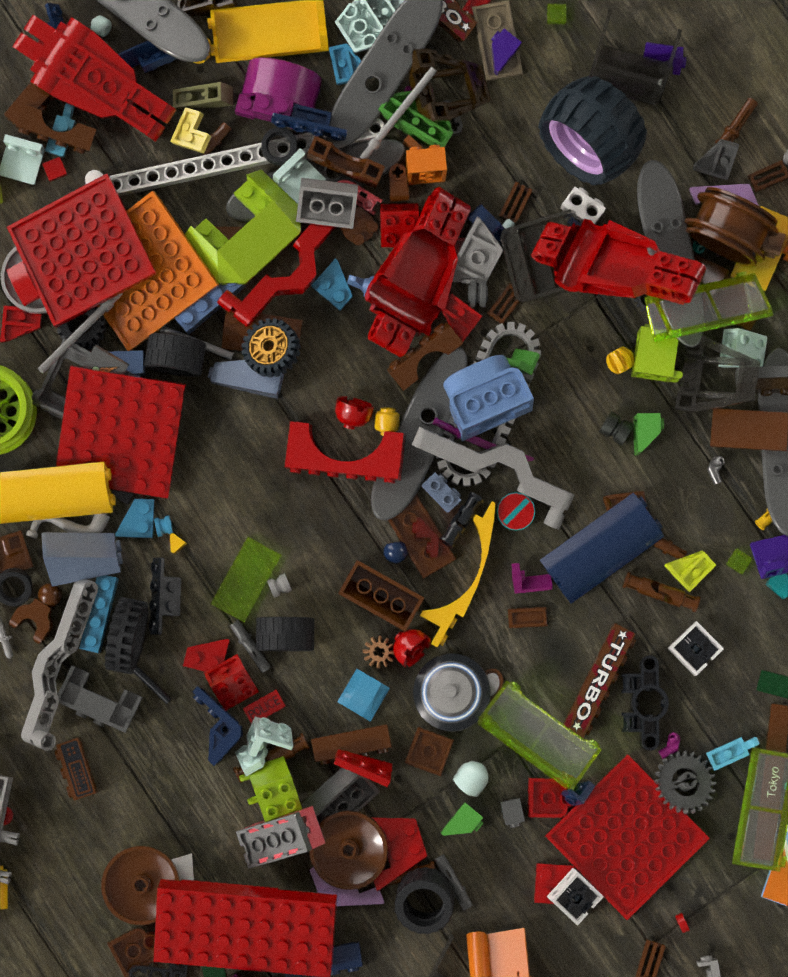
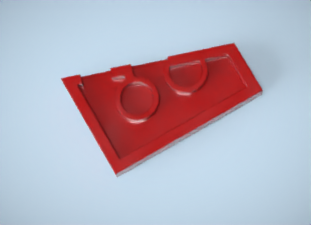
M338 749L334 760L335 765L388 787L391 781L392 763Z

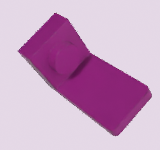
M519 563L511 564L515 594L553 589L549 574L525 577L524 570L520 571Z

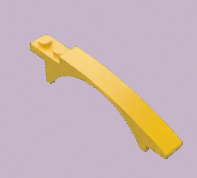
M493 501L483 518L475 515L473 519L480 537L482 553L480 568L471 587L460 598L449 605L433 610H423L420 614V617L440 627L431 642V645L437 648L439 644L444 645L448 637L445 634L448 628L452 629L457 621L455 615L464 617L478 587L488 555L495 514V503Z

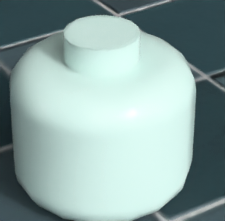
M101 15L92 19L91 30L98 34V36L104 37L110 32L112 23L109 19Z

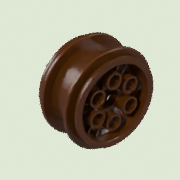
M707 187L705 192H699L697 198L703 204L696 218H686L684 221L688 225L685 232L690 234V238L709 251L741 265L755 267L757 262H763L765 255L760 251V248L767 236H776L778 234V229L775 227L778 223L777 219L753 202L726 190Z

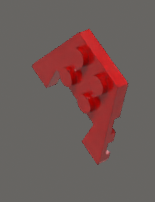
M372 818L379 824L386 836L388 859L391 868L383 870L374 880L377 892L427 857L415 818Z

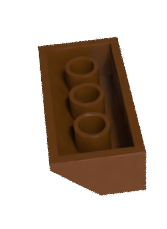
M226 311L222 349L242 352L243 348L241 346L242 343H245L243 338L244 335L248 336V329L252 330L253 324L259 325L258 321L263 320L266 322L268 318L284 321L295 331L299 340L301 339L302 320L260 313L246 327L233 317L234 313L232 311L230 313ZM274 345L270 346L268 351L272 350Z
M358 560L355 562L338 593L405 632L424 600V597Z

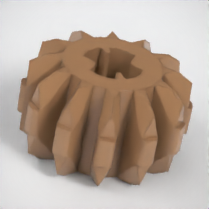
M378 636L377 643L372 637L373 645L365 643L370 650H363L365 654L370 653L364 660L367 661L372 658L373 660L369 665L372 667L376 661L377 669H380V662H383L385 667L388 666L385 661L386 659L393 662V659L388 655H394L393 651H389L390 648H393L394 644L386 646L389 641L388 638L385 639L384 643H381L382 636ZM376 647L385 650V653H382L384 654L383 657L374 655L373 652H376L374 650Z

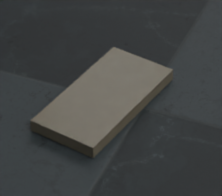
M509 0L472 7L474 20L477 22L475 28L486 82L523 75L519 49L498 75L494 74L491 50L492 37L497 31L501 33L503 29H506L516 37Z

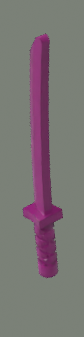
M435 417L433 425L456 435L455 439L457 440L461 438L458 428ZM476 436L465 440L484 449L496 446V444ZM525 455L527 462L534 460L533 457Z

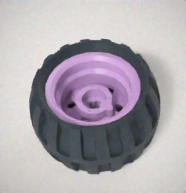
M596 76L579 78L558 91L549 101L538 124L540 138L543 140L547 151L554 157V160L566 169L569 174L591 185L607 183L624 173L639 156L647 135V129L644 125L645 121L637 111L634 103L621 90L619 91L615 88L613 84Z

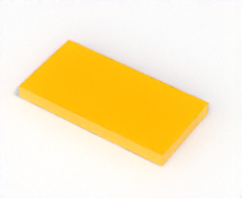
M760 206L777 219L778 223L775 227L778 229V232L786 234L780 251L781 254L780 256H775L774 259L765 256V260L757 262L755 267L736 263L730 277L766 291L788 241V217Z

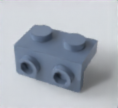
M434 473L422 484V487L446 513H449L461 502V495L455 488L451 489L446 484L448 481L443 475Z

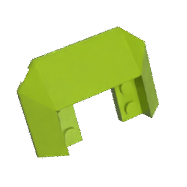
M262 169L246 174L247 181L234 192V196L255 217L230 240L207 219L203 220L195 229L190 226L185 234L219 285H226V283L246 285L301 234V222H296L298 204Z

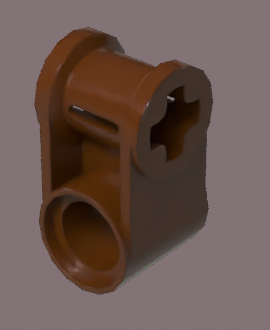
M394 164L389 171L390 202L409 200V188L406 168L401 164ZM396 170H399L400 173H403L400 174V178H396V175L394 174Z

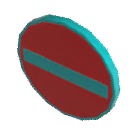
M510 493L503 497L498 504V519L509 530H523L534 519V503L525 494Z

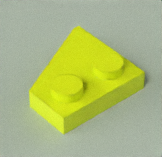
M699 551L666 563L664 566L688 592H691L716 564L704 551Z

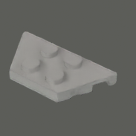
M478 216L457 254L458 261L452 282L470 283L471 280H476V283H480L481 280H486L487 282L503 251L502 246Z

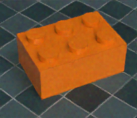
M431 145L427 149L411 147L410 150H406L408 185L446 181L445 147Z

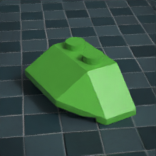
M411 91L395 93L385 107L386 103L381 104L378 110L389 120ZM415 100L394 125L395 128L410 135L425 146L440 145V147H445L453 135L450 121L433 122L418 112Z

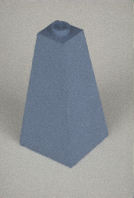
M245 360L216 362L214 367H210L208 378H211L210 382L215 385L278 399L284 374L280 373L278 377L273 375V378L264 377L253 371Z

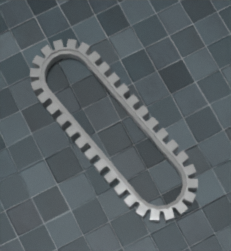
M507 322V329L504 328L503 324H499L495 327L497 333L492 329L486 337L491 342L483 340L480 347L486 353L479 350L476 356V360L479 361L490 357L497 341L504 336L512 335L522 339L527 345L528 351L539 353L540 359L541 350H534L540 347V342L538 339L531 341L535 336L531 329L524 333L526 325L519 323L518 328L515 329V322ZM538 362L536 363V366L533 371H536L539 365ZM522 373L526 381L531 383L534 373L532 375ZM450 416L448 423L451 426L458 428L457 425L454 423L453 416ZM515 419L506 422V424L512 426ZM505 423L499 425L492 443L496 445L505 443L506 439L500 437V435L508 437L511 428L506 427ZM444 430L443 434L453 441L456 435ZM443 459L437 462L439 470L447 469L442 473L446 480L454 476L451 483L458 486L460 480H463V487H470V480L476 486L482 483L480 475L486 480L491 474L486 467L482 468L480 474H461L452 468L449 461ZM496 463L487 467L494 470Z

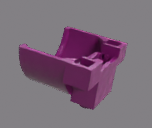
M253 58L249 61L235 114L250 119L257 118L271 122L273 113L292 117L294 104L315 108L322 78L314 71L295 63L274 58ZM251 96H256L255 101L251 99Z

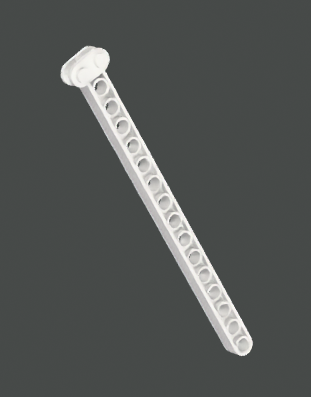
M378 118L372 124V126H379L380 129L384 127L383 121ZM369 128L351 144L370 141L378 133H373ZM310 132L295 135L297 143L303 141L307 144L302 149L306 155L315 136ZM286 137L271 140L268 144V149L273 156L284 157L289 153L291 144ZM261 143L116 174L110 176L113 183H121V187L117 192L119 196L265 165L270 162L265 157L259 155L262 149ZM279 146H287L288 151L280 153L278 151ZM247 153L251 155V159L249 161H242L241 156ZM229 157L233 161L230 165L226 166L222 161L224 158ZM212 162L214 166L212 169L207 170L204 168V164ZM187 166L195 167V171L191 174L186 173L185 169ZM97 170L89 171L86 174L85 183L88 184L103 176V174ZM175 170L177 174L175 177L169 178L167 172ZM157 174L158 179L155 182H151L148 180L149 175ZM132 178L140 180L136 186L130 185L129 182Z

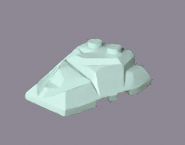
M354 0L352 4L349 3L335 23L354 53L370 49L392 14L404 0Z

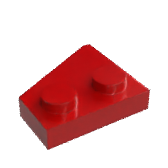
M453 294L447 300L445 311H442L448 324L462 342L466 340L483 317Z
M224 639L188 647L183 666L204 672L225 661L230 640Z

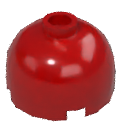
M348 396L337 397L335 404L336 417L344 424L345 428L354 430L355 427H362L370 421L374 406L372 407L371 403L358 398L347 400Z
M417 629L399 632L395 637L393 646L395 658L404 667L406 665L408 667L413 666L425 655L421 653L425 647L429 649L431 638Z

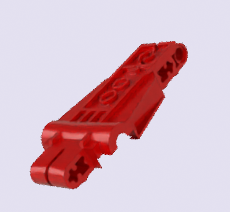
M32 15L24 30L39 39L38 43L21 32L12 46L34 61L30 70L35 74L30 82L54 98L103 119L117 116L157 142L165 127L151 117L154 115L168 124L177 110L139 85L134 69L104 42L98 34L71 17L67 24L60 22L58 27L54 29L35 15ZM136 103L137 105L148 111L149 115H146L145 113L134 107V104Z
M441 187L435 188L431 195L428 196L414 229L401 236L375 274L365 293V300L372 304L369 310L377 314L368 333V340L398 357H403L406 354L414 336H420L421 332L425 335H430L432 331L431 324L438 317L440 311H445L458 261L454 246L471 207Z
M584 219L581 226H575V222H573L571 227L548 222L531 253L535 261L554 267V274L556 276L554 280L556 284L567 291L636 298L646 294L682 305L692 301L706 271V267L702 263L662 252L654 240L611 220L603 226H597L592 220ZM647 248H652L653 250H656L657 253H655L654 255H650L647 251Z

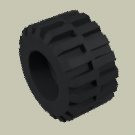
M94 307L81 315L90 317L98 307ZM102 315L92 325L90 331L82 335L75 344L89 350L92 349V346L99 345V341L104 338L103 334L106 333V320ZM75 318L57 327V332L62 340L64 338L68 339L73 334L71 323Z

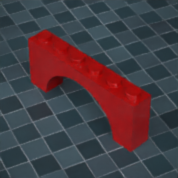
M290 421L285 467L290 469L291 473L301 474L302 470L309 471L308 474L320 476L321 472L327 473L328 477L338 478L340 474L346 475L347 479L357 480L359 476L365 477L366 481L376 482V479H384L385 483L395 484V481H401L406 435L399 432L384 431L383 439L373 453L360 460L345 462L331 459L319 450L313 438L311 424Z

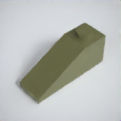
M222 82L173 89V107L175 109H185V107L219 108L233 105V87Z

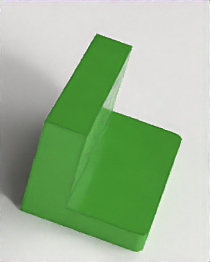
M515 349L512 357L507 358L511 368H517L523 374L532 375L540 354Z

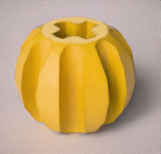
M620 347L609 353L606 357L608 368L615 374H621L634 366V354L627 347Z

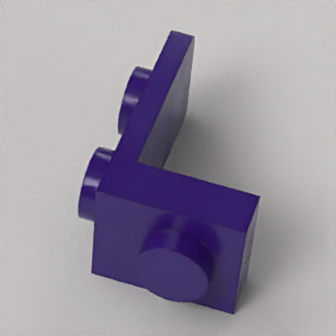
M646 43L643 55L644 61L673 65L672 74L680 75L681 68L685 69L686 57H683V47Z

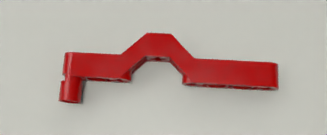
M310 224L293 245L299 252L300 265L290 277L271 278L266 274L243 301L229 290H226L217 301V304L228 313L232 311L234 313L233 317L248 327L275 296L303 294L316 278L314 252L336 227Z

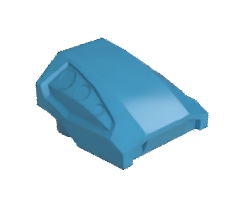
M356 669L337 702L371 721L390 688Z

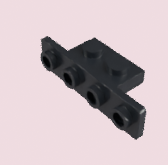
M164 557L153 558L151 563L152 581L150 583L151 601L149 603L151 619L148 624L150 635L162 634V616H180L181 578L164 577Z

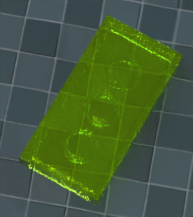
M247 537L211 604L245 623L282 555Z

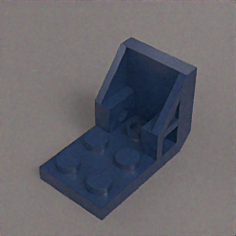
M197 686L192 691L195 694L193 698L200 705L206 704L209 707L207 711L214 718H221L210 729L208 761L213 766H216L243 737V726L203 688ZM223 726L228 729L227 733L222 731Z

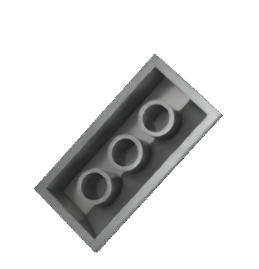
M341 768L308 797L301 806L302 809L313 806L318 823L320 824L325 818L336 812H359L380 791L370 779Z

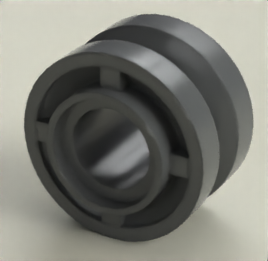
M476 280L470 281L468 286V302H470V307H475L477 303H479L480 307H486L488 302V285H486V280H481L480 284H477Z

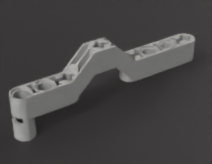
M419 427L412 442V445L477 474L481 473L482 468L497 462L515 469L520 483L517 491L550 505L551 507L544 524L557 530L560 529L565 515H563L564 510L568 511L575 496L571 492L534 477L524 452L507 443L477 452L422 427Z
M87 579L74 583L55 639L38 654L32 670L35 695L21 737L23 741L45 751L53 749L56 744L55 736L48 733L59 704L56 678L62 662L70 654L77 651L98 592L97 584Z

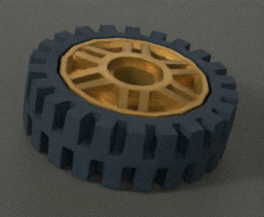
M268 318L266 322L260 320L258 321L259 325L253 324V329H248L247 331L248 336L244 335L243 340L245 343H242L241 346L243 348L241 350L247 365L257 374L272 378L273 375L278 377L280 373H287L286 369L288 368L291 370L293 368L292 363L296 364L298 361L296 356H300L298 349H301L300 340L295 331L284 321H279L275 318L273 320ZM274 345L273 349L268 351L269 347Z

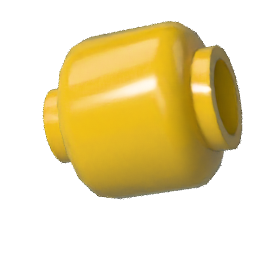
M383 407L375 413L374 428L381 432L380 435L384 436V431L397 432L399 430L400 414L396 412V409Z

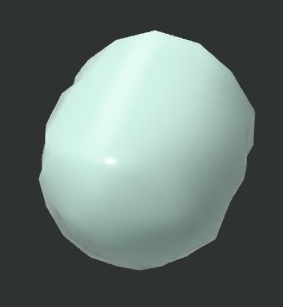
M470 761L461 765L453 780L463 793L477 797L488 783V772L483 764Z

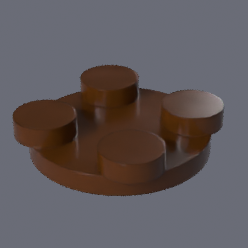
M357 207L353 229L342 227L340 229L347 240L360 246L372 237L373 233L378 229V225L363 208Z

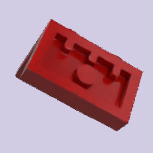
M418 203L380 204L381 247H395L404 233L414 229L419 218Z
M238 654L204 672L212 691L225 710L232 708L259 692Z

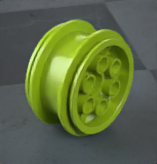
M1 365L0 392L7 391V398L0 400V424H6V431L0 433V455L9 453L21 446L32 433L37 418V407L33 405V392L29 385L14 371ZM17 394L19 400L9 403L11 398ZM15 407L17 410L16 414L9 417L8 410ZM8 420H13V421H15V422H16L15 426H14V427L10 426V425L7 423Z

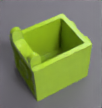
M652 324L641 326L637 332L634 353L635 361L631 377L677 383L682 378L683 373L674 370L678 339L669 327L657 329L656 325Z
M284 756L265 762L264 767L248 776L245 774L239 776L240 781L251 780L256 796L249 798L247 801L249 805L259 803L265 822L302 809Z

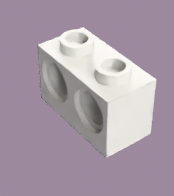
M574 187L562 203L560 209L580 223H583L584 219H588L596 224L606 208L599 199L589 197V193L585 189ZM577 197L581 200V204L574 205L571 199ZM593 208L596 210L597 215L590 216L587 210Z

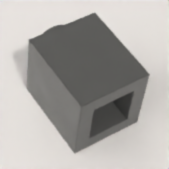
M520 798L501 801L500 805L505 825H510V828L522 826L521 822H524L525 819Z

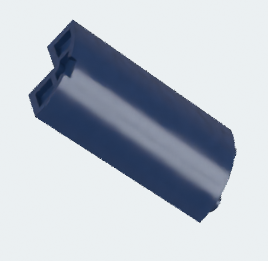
M634 492L540 560L570 604L664 537L661 531L663 526L658 519L654 520L646 509L648 505L642 497L638 498Z

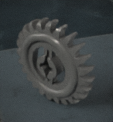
M686 750L682 752V755H680L679 751L675 752V757L673 754H669V761L664 758L662 760L664 765H658L661 772H655L659 779L654 780V782L659 784V787L655 788L656 791H661L658 797L665 798L663 804L670 803V810L676 807L677 813L682 809L684 814H687L688 810L694 814L696 812L695 808L701 811L703 810L701 805H709L706 800L713 799L709 793L716 792L711 786L716 785L717 782L710 780L716 775L708 773L713 767L705 768L708 760L701 763V755L694 758L695 752H691L687 756ZM687 769L691 771L681 774L676 778V781L672 782L673 775L677 770ZM684 780H685V781H687V780H688V781L694 780V781L690 782L689 784L683 782V783H681V784H679V785H675V786H674V784H678V783H680V782H682V781H684ZM698 783L696 792L691 796H682L675 791V788L682 792L689 791Z

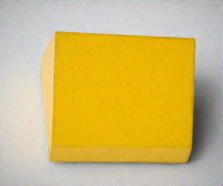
M171 533V553L176 554L187 543L174 533Z

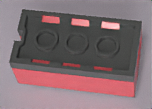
M313 806L267 822L264 820L236 831L240 846H244L246 851L243 855L248 869L305 853L325 844Z

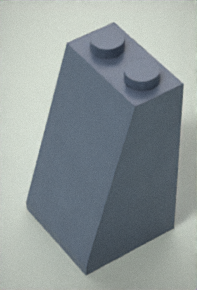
M42 533L43 559L52 587L121 572L120 564H123L120 540L116 541L114 533Z

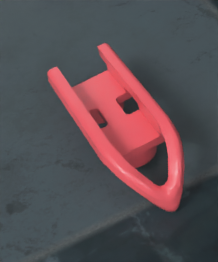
M350 180L337 181L340 183L356 184ZM358 185L356 205L375 215L374 206L377 201L381 203L383 200ZM361 191L367 195L366 198L360 195Z

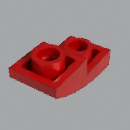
M23 261L6 270L24 306L40 298Z

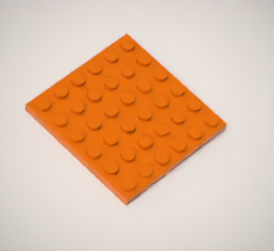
M151 191L129 208L127 213L157 274L122 292L123 295L113 304L114 306L103 314L127 351L134 350L146 341L150 334L158 332L174 320L176 316L219 286L217 280L155 191Z

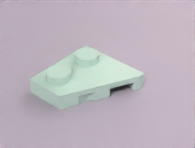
M265 742L262 751H259L256 757L248 754V745H243L239 750L235 751L246 776L264 767L265 757L268 753L266 748L267 742Z

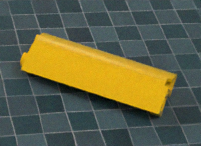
M299 0L210 10L211 18H207L208 29H212L214 44L210 45L211 56H215L216 63L250 60L258 57L268 58L329 51L323 0Z
M104 462L0 472V524L112 513L113 505H116V498L108 486V480H111V470L107 468Z

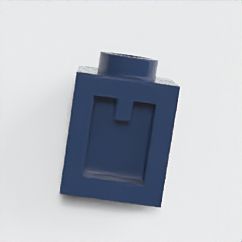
M590 781L579 783L574 788V791L567 789L563 790L561 794L570 805L584 804L595 785Z

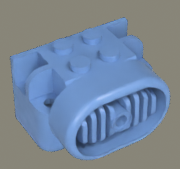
M504 355L491 356L450 375L443 383V387L450 400V412L454 418V423L461 433L462 442L529 413L533 409L534 398L521 371L517 368H511Z

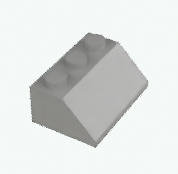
M301 178L296 222L353 229L358 185Z

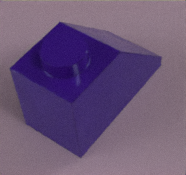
M503 29L501 33L497 31L491 39L493 41L491 46L494 74L496 75L501 72L522 44L520 40L506 29Z

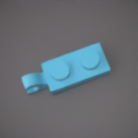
M65 104L63 116H56L52 130L66 132L74 128L76 122L71 120L75 109L73 105ZM49 139L45 151L64 158L67 147L55 145L56 141Z
M740 737L706 752V755L715 771L749 756L748 749L760 743L757 737H753L745 742Z

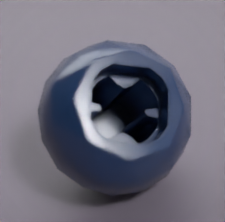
M402 541L386 544L383 553L385 559L395 564L405 560L407 556L406 544Z

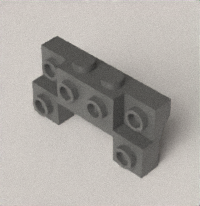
M71 666L57 694L59 696V703L76 710L75 714L86 719L87 716L93 718V723L102 727H104V724H107L126 733L143 697L124 689L118 703L84 688L90 673Z

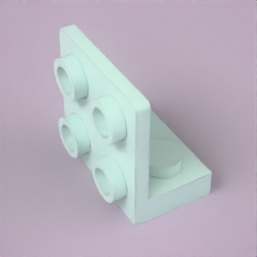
M5 134L3 142L6 148L0 165V176L35 185L45 148L42 144Z
M301 148L273 174V181L297 204L299 201L301 178L326 181V178L305 159L306 153Z
M740 328L724 329L718 366L722 368L763 367L767 336Z
M254 717L246 735L248 754L250 756L256 757L258 752L262 751L265 742L289 750L293 749L292 732L288 725L272 722L265 717Z

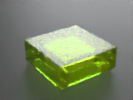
M547 4V24H566V4Z
M736 548L726 562V565L742 575L752 558Z

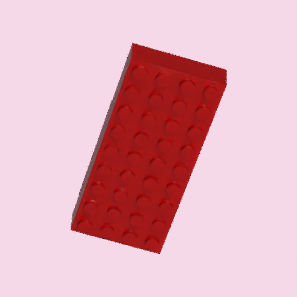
M161 879L157 888L154 962L331 977L337 895L279 890V888L184 879H181V881Z

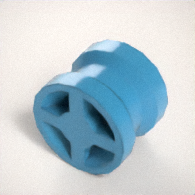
M170 515L165 516L163 519L154 518L158 537L166 533H173Z

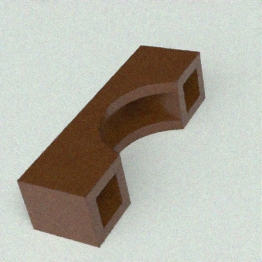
M25 104L22 106L16 124L19 133L28 136L30 133L38 135L37 139L48 142L49 139L56 141L55 145L63 148L67 146L73 147V151L80 154L89 153L96 132L95 128L80 123L66 132L54 131L43 121L41 110Z
M314 136L305 157L373 188H376L385 166L370 159L350 156L337 149L333 143Z
M447 322L439 324L434 329L435 332L430 336H424L419 341L420 344L415 348H409L401 359H396L390 363L387 371L403 391L418 380L417 366L424 355L434 351L450 355L463 344Z

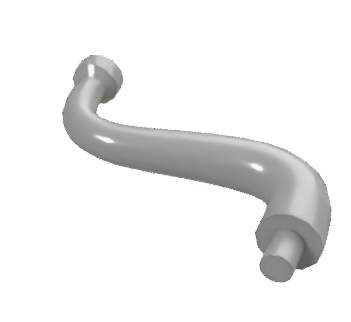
M107 513L94 514L91 524L87 526L77 524L64 517L33 520L26 536L37 539L38 527L45 521L55 524L68 533H101L110 517L106 516Z

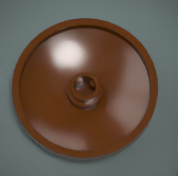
M340 811L328 816L319 824L325 844L310 850V859L316 873L326 883L339 889L353 890L367 886L379 876L387 861L388 844L382 828L374 819L357 811Z
M149 846L127 848L114 856L104 870L101 890L105 904L111 913L126 923L133 925L156 922L157 888L160 880L180 881L177 868L165 853Z

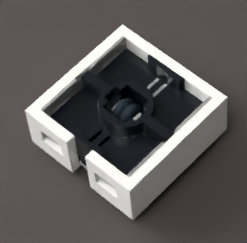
M697 621L668 647L670 652L694 676H697L707 666L706 662L709 659L713 660L723 650L722 646Z
M574 868L568 872L547 896L577 926L588 915L587 911L590 907L594 908L604 897Z

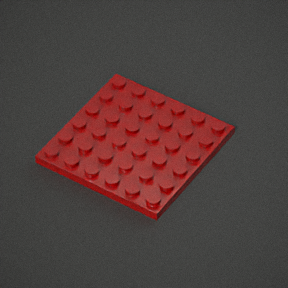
M107 173L7 227L55 328L157 274Z
M71 365L56 467L104 462L107 468L111 470V480H108L109 489L168 499L186 385Z
M628 754L595 785L584 804L574 806L545 835L626 920L710 839L687 814L683 813L682 809L677 813L676 807L671 810L669 809V802L663 804L665 798H659L658 796L661 794V791H656L655 789L659 786Z

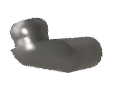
M722 456L712 458L707 468L714 485L722 482L719 470L725 463Z

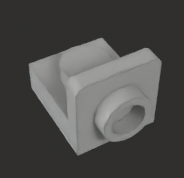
M703 956L700 957L701 960L696 961L699 967L709 965V968L706 969L707 977H721L716 958Z

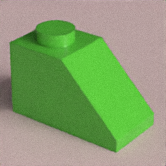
M464 802L440 833L446 836L472 833L473 830L477 832L483 825L481 821L483 817Z

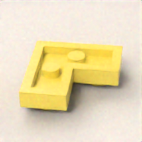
M185 107L170 142L204 153L211 139L208 133L197 130L204 114Z

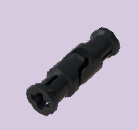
M473 492L469 493V498L464 505H461L458 513L449 523L448 530L443 537L439 538L444 545L451 549L454 548V543L464 533L470 523V519L476 515L475 511L480 504L484 503L483 498Z

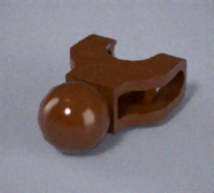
M51 583L42 585L38 591V598H35L31 604L18 607L10 619L9 625L15 628L20 626L25 619H32L37 626L33 640L37 644H41L53 628L51 613L54 610V606L58 605L62 599L61 589L58 586L52 587Z

